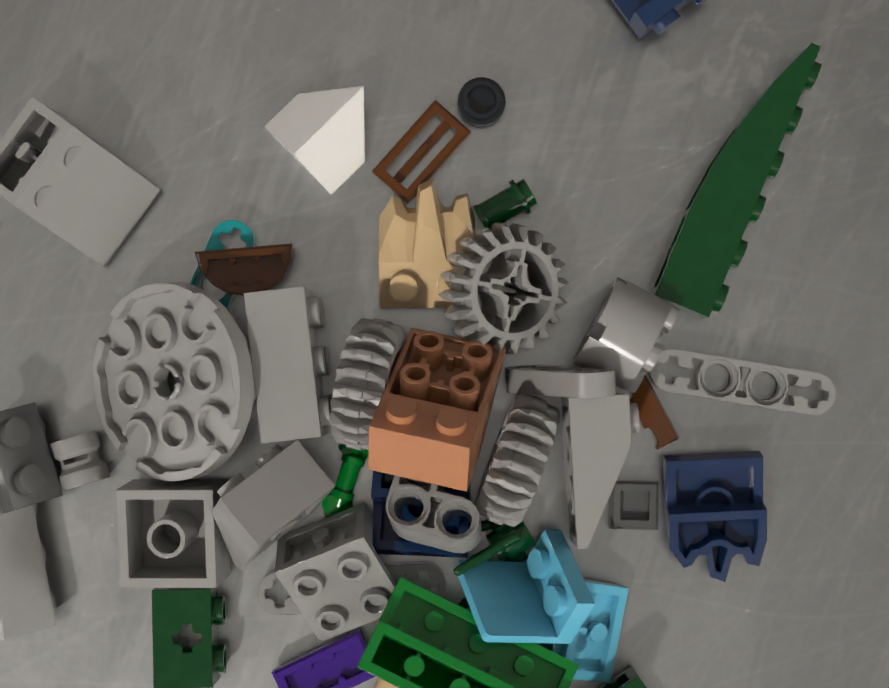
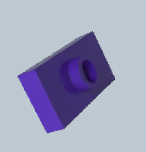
M360 628L273 669L271 672L278 688H352L375 677L357 668L367 645Z

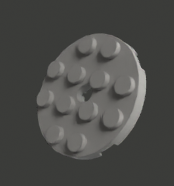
M181 282L154 283L139 287L122 298L113 308L110 315L114 319L110 324L106 337H99L93 363V387L102 425L116 450H125L137 463L135 469L151 478L162 481H182L207 475L221 467L236 451L250 420L255 400V388L246 337L226 307L210 293L199 287ZM170 371L175 378L180 377V382L175 384L173 393L167 384V376Z

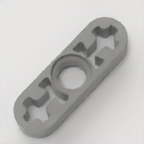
M539 364L505 368L507 393L581 399L604 398L616 395L615 369Z

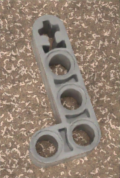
M394 475L386 500V512L393 530L399 537L453 553H465L478 545L482 538V526L478 510L471 501L460 496L444 493V486ZM418 504L423 507L421 516L414 521L406 522L398 518L400 510L406 505ZM463 516L472 522L470 528L465 533L455 535L445 530L448 521L454 517Z

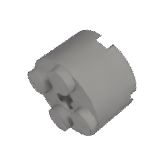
M617 277L601 303L602 307L597 316L590 323L576 352L574 363L581 367L615 369L616 386L635 393L646 371L651 372L664 347V345L659 343L663 333L667 334L670 331L680 308L629 281Z

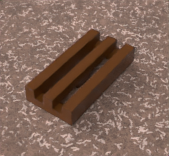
M435 100L372 170V173L400 196L405 203L409 204L417 195L418 185L429 181L469 137L471 131ZM438 115L443 122L395 176L392 177L387 172L388 169ZM450 128L454 129L457 133L407 189L401 185Z

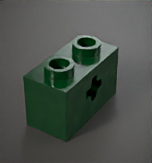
M154 588L152 590L153 688H213L219 680V674L226 673V644H218V625H224L226 621V600L224 595H217V588ZM188 624H192L193 633L201 634V637L193 646H190L188 637L181 636L180 634Z

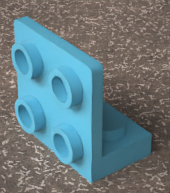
M544 529L534 549L529 553L526 562L485 561L458 576L481 638L485 642L571 644L595 605L562 530ZM459 560L456 566L460 565L466 560Z

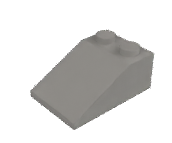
M616 393L615 396L588 399L561 397L569 535L571 542L577 549H588L632 446L631 433H639L637 403L629 402V394Z

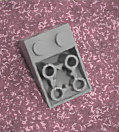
M31 96L0 138V196L103 267L106 266L161 191L153 183L33 96Z

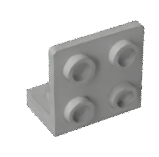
M365 503L287 533L278 540L275 574L320 641L330 639L380 619L396 583L373 547V517Z

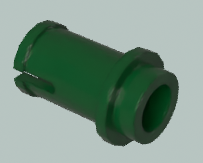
M512 179L509 181L510 187L473 206L485 228L490 229L491 224L497 222L505 223L524 211L527 215L531 213L530 208L538 203L524 179L517 183Z

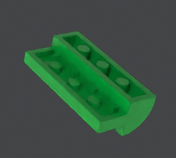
M402 577L398 579L357 665V668L398 688H569L579 667V664L536 643L483 641L471 611Z

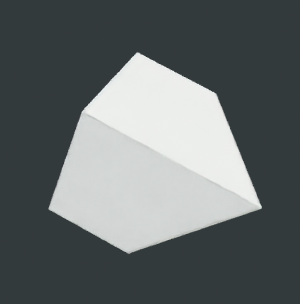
M364 86L298 93L264 126L331 196L366 163Z

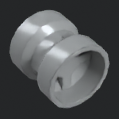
M97 431L49 444L53 458L60 461L62 472L59 479L63 491L110 477L107 464L99 458L98 449L101 443ZM87 454V459L72 463L71 458Z

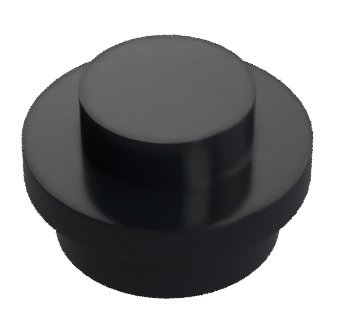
M478 77L471 79L463 85L458 95L460 114L467 122L476 126H487L496 122L501 117L505 108L506 99L503 89L497 82L489 78Z

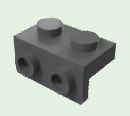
M35 402L0 411V504L3 514L63 495L59 484V470L52 460L45 437L46 427L43 419L38 414Z

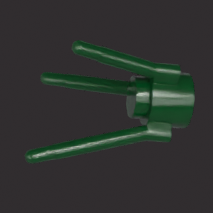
M488 520L481 521L482 532L492 529V532L485 535L489 546L456 566L453 572L456 576H461L494 555L497 556L499 561L507 557L504 561L521 562L528 558L525 551L536 544L523 520L515 527L506 524L499 525ZM466 596L458 604L465 609L470 607Z

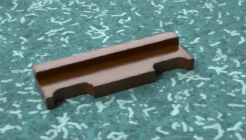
M645 374L636 392L632 393V398L629 401L637 403L639 419L644 429L650 428L658 440V445H656L658 450L678 440L679 435Z

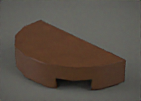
M293 244L197 251L195 255L200 271L213 286L231 295L244 296L243 293L269 290L283 278L291 263Z

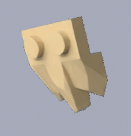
M434 179L418 185L415 208H407L401 198L391 197L379 216L380 308H448L452 304L451 301L443 300L438 295L444 290L450 289V282L445 281L440 274L445 271L453 272L455 265L450 262L447 256L451 253L463 254L459 240L465 237L474 239L475 217L468 193L456 196L452 206L444 207L440 203Z

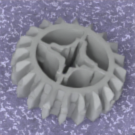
M497 222L491 224L490 229L479 227L474 229V239L465 237L459 240L463 254L451 253L447 256L450 262L455 265L453 272L445 271L440 274L445 281L450 282V289L438 294L443 300L452 302L443 312L447 319L456 320L452 330L457 335L466 336V339L470 341H480L483 345L486 343L492 344L496 348V353H499L503 347H506V354L508 355L517 354L519 348L526 350L534 348V337L540 339L549 337L546 323L555 324L561 322L557 314L554 313L556 305L562 306L567 303L563 297L558 296L559 288L569 284L565 278L557 277V273L565 265L560 259L552 258L557 247L551 243L542 242L543 235L540 232L534 230L527 231L524 225L515 223L507 226L506 223ZM492 260V264L488 271L482 274L486 265ZM527 271H528V274H529L530 283L528 282V279H527ZM492 284L502 286L506 284V287L516 289V293H502V290L493 289ZM477 292L482 299V310L479 307ZM523 305H525L524 308L522 309V311H521V312L518 314V316H517V313H518L519 309H520Z
M361 318L351 328L350 335L346 338L344 350L341 352L339 366L336 369L335 383L332 386L333 396L330 402L331 413L329 420L331 422L330 431L336 443L344 444L347 448L360 451L369 450V425L406 342L407 337L404 327L392 324L388 320Z
M520 394L512 400L493 446L474 504L478 513L487 517L488 521L499 525L506 524L515 527L522 522L523 517L526 515L543 475L560 421L558 407L548 404L547 400L536 396L529 397Z

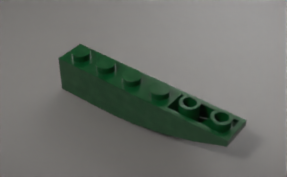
M811 43L764 90L723 143L707 167L685 208L651 290L652 294L680 308L681 311L700 319L708 318L712 311L719 313L729 292V286L723 284L730 266L734 268L739 266L748 245L747 241L742 240L748 222L755 224L764 208L766 197L760 195L766 178L774 179L783 162L785 153L778 150L785 133L792 135L800 121L803 108L797 106L803 89L811 90L819 75L822 64L815 60L821 48L820 46Z

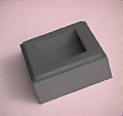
M617 480L609 497L608 527L610 529L658 530L659 481Z

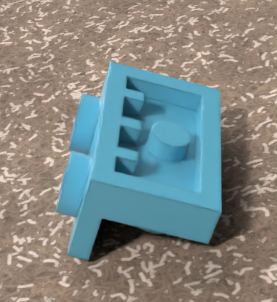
M584 579L595 605L572 643H538V645L579 664L573 679L610 683L629 588L619 584Z

